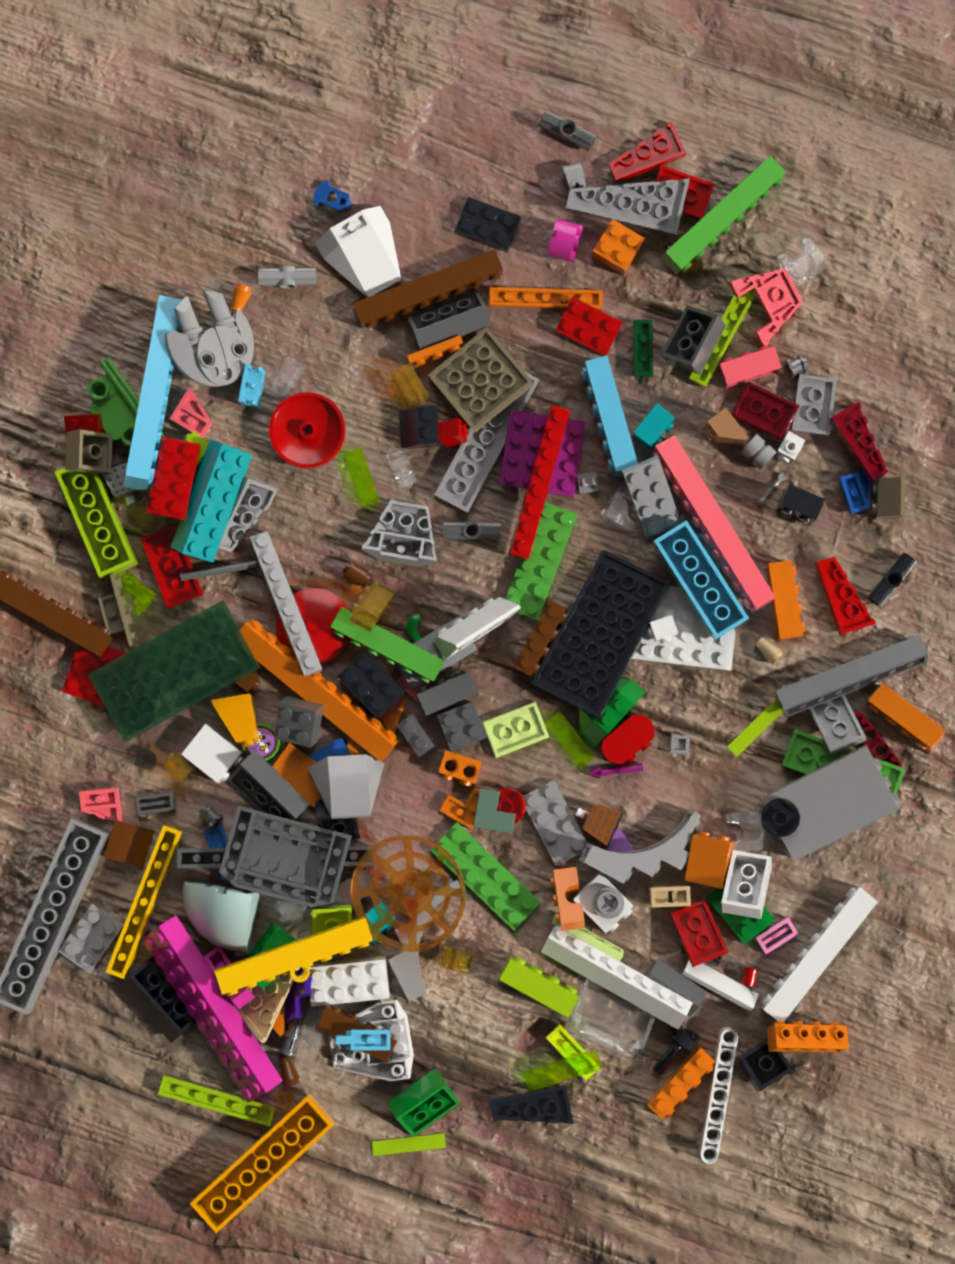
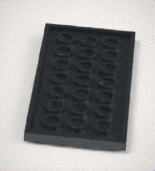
M602 550L531 684L600 719L642 641L650 622H652L670 588L671 582Z

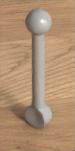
M781 473L778 475L777 481L762 498L758 499L759 505H763L765 499L776 486L786 479L785 474Z

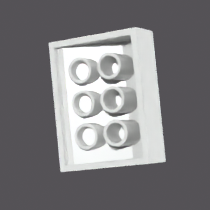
M500 597L495 600L490 598L483 603L484 607L480 610L476 607L467 613L468 617L464 620L461 617L452 623L453 627L448 630L444 627L436 633L437 637L433 641L446 660L508 621L521 608L519 604Z

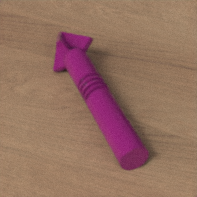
M643 764L602 769L597 767L586 775L601 778V776L639 772L643 771Z

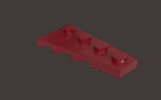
M859 401L831 417L829 422L869 482L872 483L887 474L888 471L880 451L875 447L874 436L869 432L867 427L868 421L861 412L862 406Z

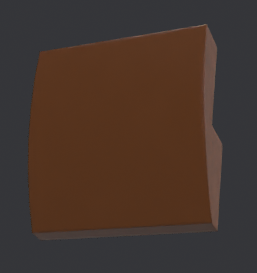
M115 820L104 858L143 868L154 830Z

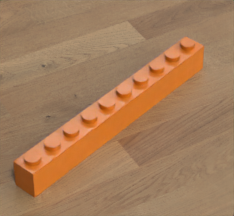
M251 619L246 622L232 640L304 700L322 704V715L378 761L382 762L400 741L395 733L384 728L379 720L367 714L363 707L356 705L347 694L340 692L336 685L323 678L320 672L303 677L292 649L279 642L274 634L268 633L258 621Z

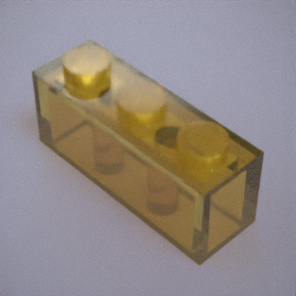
M377 581L371 587L367 586L350 611L353 614L350 621L371 632L388 608L395 591Z

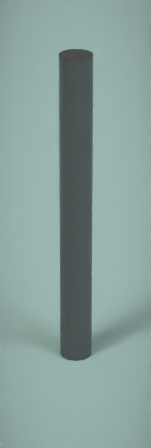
M256 560L180 573V579L185 581L257 568Z

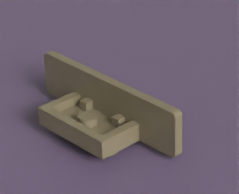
M110 573L114 594L98 598L106 629L110 631L108 635L125 631L129 647L136 648L135 643L138 642L135 631L132 632L130 624H133L131 614L126 611L125 606L128 603L125 594L122 595L120 588L123 587L121 578L115 573Z

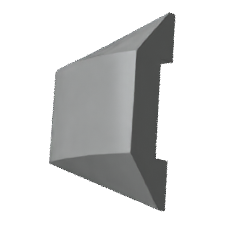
M390 500L361 550L380 561L414 567L437 563L428 506Z
M365 754L329 756L308 767L309 774H311L315 786L322 796V801L331 819L371 816L385 763Z

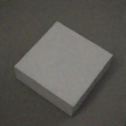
M670 734L669 753L689 755L690 736Z

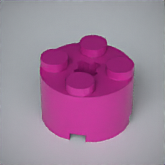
M557 219L548 248V256L574 262L583 226Z

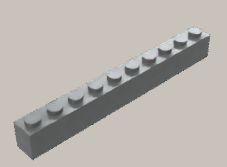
M349 846L344 866L374 865L373 846ZM226 848L177 849V868H220Z

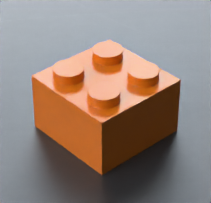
M612 219L595 246L592 257L624 276L643 246L645 238Z

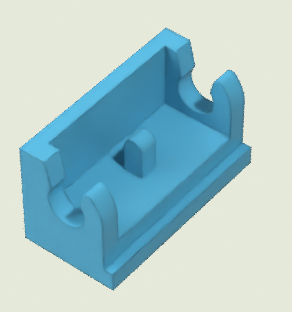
M245 364L238 400L240 405L260 407L266 374L263 368H254L251 365Z

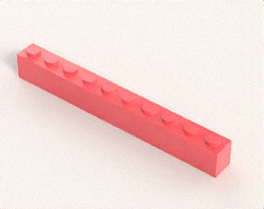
M674 435L656 445L652 451V456H658L666 479H669L673 485L674 493L680 496L684 509L692 515L694 525L700 528L704 541L710 544L714 557L723 565L722 569L725 575L733 581V588L737 593L741 594L745 607L753 613L776 598L676 436Z

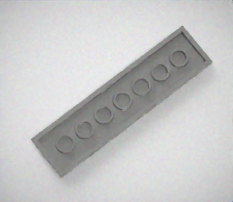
M526 373L534 383L532 387L477 432H474L470 427L469 434L467 435L468 442L461 444L434 494L435 497L468 514L505 445L510 410H524L539 382L538 378Z

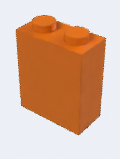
M699 831V834L697 833L692 836L685 881L723 889L725 888L735 841L729 840L730 837L718 835L717 838L710 836L711 833Z

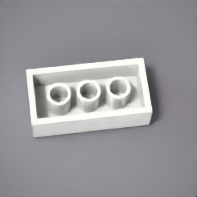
M386 956L313 963V966L309 967V975H311V1007L390 998Z

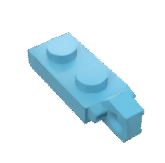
M390 1029L346 1030V1035H335V1043L346 1044L345 1049L390 1050Z

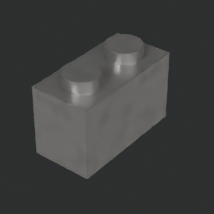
M413 714L397 724L418 757L435 747Z

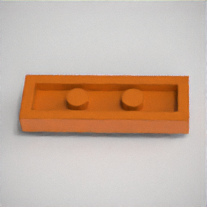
M459 335L407 355L409 365L418 367L425 364V361L428 359L437 360L443 357L444 353L449 351L450 353L457 352L463 346L462 338Z

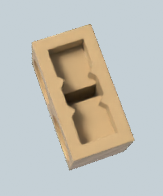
M690 886L649 887L650 907L691 906Z

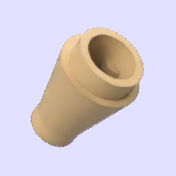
M763 637L755 644L766 661L773 665L784 655L781 652L782 649Z

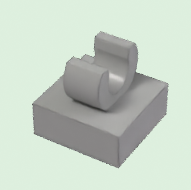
M596 472L577 475L579 494L599 492Z

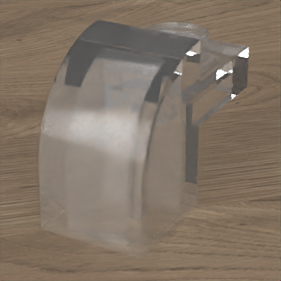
M403 447L385 454L399 488H407L417 482Z

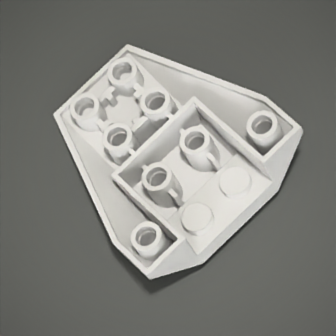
M381 206L364 209L330 228L315 242L323 259L367 298L401 281L390 222Z
M398 1000L379 1002L356 1014L360 1018V1022L366 1024L368 1021L375 1024L377 1029H390V1032L395 1034L394 1038L397 1039V1043L387 1063L361 1050L345 1049L346 1044H336L335 1038L328 1035L334 1069L388 1081L410 1078L414 1054L408 1018Z

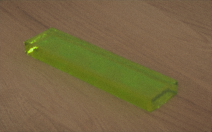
M594 1049L524 1071L523 1076L530 1092L601 1070L603 1066L597 1050Z

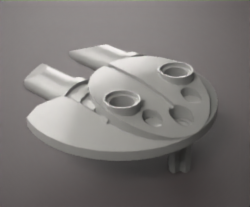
M203 291L215 322L214 327L203 331V328L199 326L187 296L174 308L183 333L169 332L165 334V342L173 363L188 379L203 386L222 387L233 383L243 376L245 364L250 365L253 358L254 338L248 320L242 311H236L231 316L223 294Z

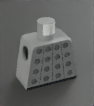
M127 460L112 465L111 473H102L114 497L116 499L124 497L128 507L138 503L135 493L142 490L124 487Z

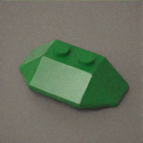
M621 679L600 719L579 709V735L595 748L635 705L645 691L632 679Z

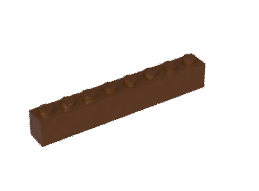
M494 249L353 303L362 329L365 327L370 329L377 326L378 322L383 320L384 322H389L395 319L394 316L407 315L412 312V309L417 307L420 309L428 307L430 302L446 300L451 294H462L469 287L477 288L482 286L485 281H496L503 275V268Z
M4 570L1 571V601L97 656L102 657L113 638L108 635L109 630L100 625L98 628L92 625L93 621L84 616L82 619L75 616L77 612L69 607L64 610L59 607L60 602L53 598H50V600L43 598L44 593L35 588L33 591L27 588L28 584L19 579L15 582L11 579L12 575Z

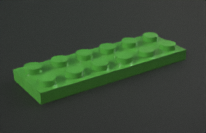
M547 502L544 503L530 557L528 560L520 558L506 596V600L519 604L521 607L516 614L535 621L539 620L577 513Z
M794 729L782 766L808 774L854 750L846 748L830 755L823 739ZM879 760L882 766L880 771L883 777L887 775L892 785L889 787L892 794H897L906 769Z
M458 822L431 849L450 870L513 930L541 903Z

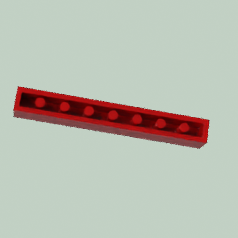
M554 405L548 408L508 555L524 560H528L530 557L570 410Z

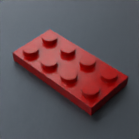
M162 437L147 513L186 520L201 444Z
M177 524L140 538L167 609L204 596L198 578L185 581L180 579V573L195 570L189 555L171 548L178 528Z

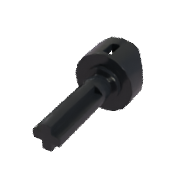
M682 1024L679 1029L675 1028L671 1032V1036L675 1041L655 1064L653 1070L661 1075L683 1048L691 1051L700 1040V1036L694 1030H687Z

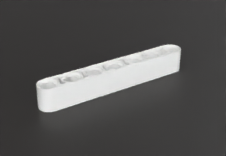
M723 1027L718 1033L714 1057L715 1063L713 1064L715 1067L711 1074L699 1146V1155L707 1164L715 1163L719 1155L738 1042V1035L731 1027ZM726 1032L733 1033V1038L730 1041H724L723 1039ZM724 1051L730 1053L726 1061L720 1059V1055ZM719 1071H726V1078L718 1080L717 1073ZM715 1091H723L721 1099H714ZM713 1110L720 1111V1115L716 1119L710 1117V1113ZM711 1129L717 1131L714 1138L707 1137V1132ZM712 1149L713 1155L709 1158L704 1157V1151Z

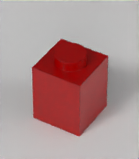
M459 418L438 423V438L446 447L468 442V426Z

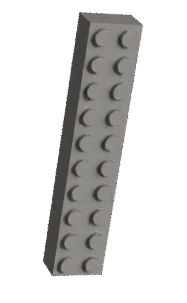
M76 818L70 820L0 976V1004L25 1015L32 1012L110 833Z

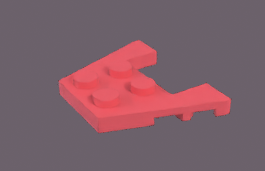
M786 268L728 282L736 297H740L754 289L769 318L767 324L754 331L762 347L768 345L773 335L779 331L782 324L791 317L803 302Z

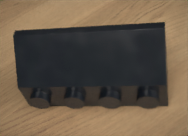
M154 956L149 958L119 985L170 1043H173L196 1022L188 1013L183 1001L177 996L172 984L166 979V975L161 967L157 965Z

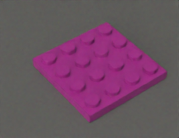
M514 409L510 410L498 485L526 490L547 415ZM568 419L548 494L574 497L586 422Z

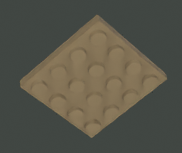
M487 327L428 374L430 379L474 432H477L534 385L533 381Z

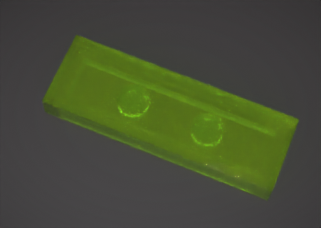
M362 447L344 453L362 508L379 503L380 500Z
M560 711L545 722V725L580 768L595 757Z

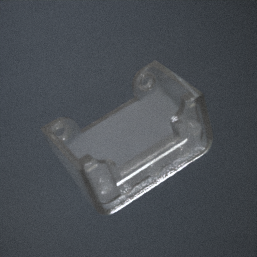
M586 978L578 994L579 999L567 1019L565 1030L617 1055L635 1060L644 1050L655 1016L630 1002L603 991L602 986Z

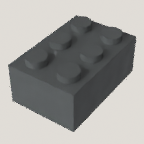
M686 305L661 356L669 365L700 375L726 324L716 314Z

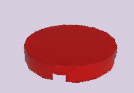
M504 787L496 790L500 791L497 811L516 814L514 824L518 823L526 812L524 797L514 788Z

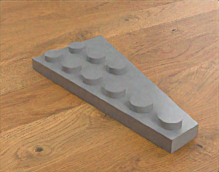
M690 178L616 186L574 188L569 191L565 209L676 235Z

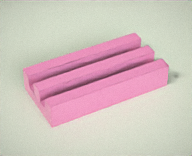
M786 917L757 935L755 939L763 949V952L768 954L799 933L790 919ZM786 923L788 924V926L781 929L780 931H778L777 933H775L774 935L770 936L762 942L761 939L763 937L775 931L782 925ZM788 930H792L790 934L766 948V944Z

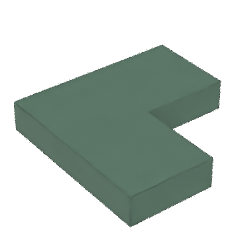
M480 788L474 827L513 833L516 814L497 811L500 791Z

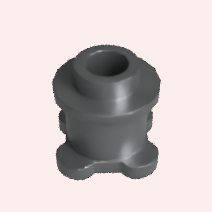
M800 355L791 361L786 359V363H784L791 380L795 379V376L799 373H806L807 368H809L806 358H802Z
M213 804L210 807L205 805L199 811L201 815L198 818H202L208 825L207 829L211 828L224 816L223 814L219 815L215 811Z

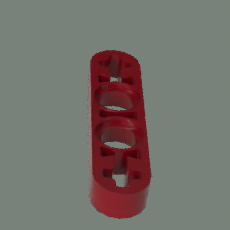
M854 712L856 717L861 718L859 723L862 726L867 725V727L862 729L863 732L870 730L873 733L871 741L862 742L863 745H867L872 756L882 760L890 754L889 761L891 763L896 762V766L902 767L898 757L861 712ZM879 745L885 748V754L881 757L875 753V749Z

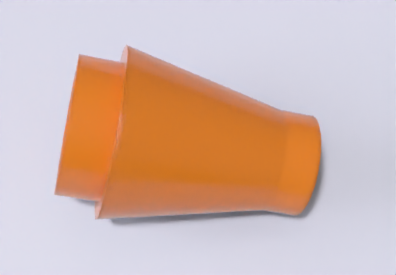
M237 283L233 290L232 310L242 311L252 294L250 293V287Z

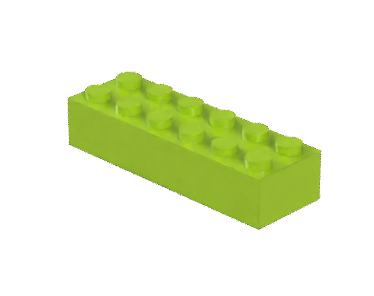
M66 467L55 471L98 576L105 579L110 577V573L117 574L138 565L100 473L67 471Z

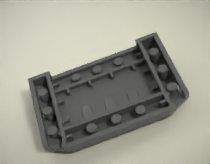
M238 806L219 873L237 888L297 904L316 907L334 903L352 836Z

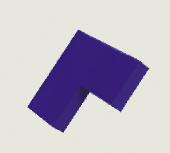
M311 975L303 982H293L286 997V1022H293L302 1017V998L311 994Z

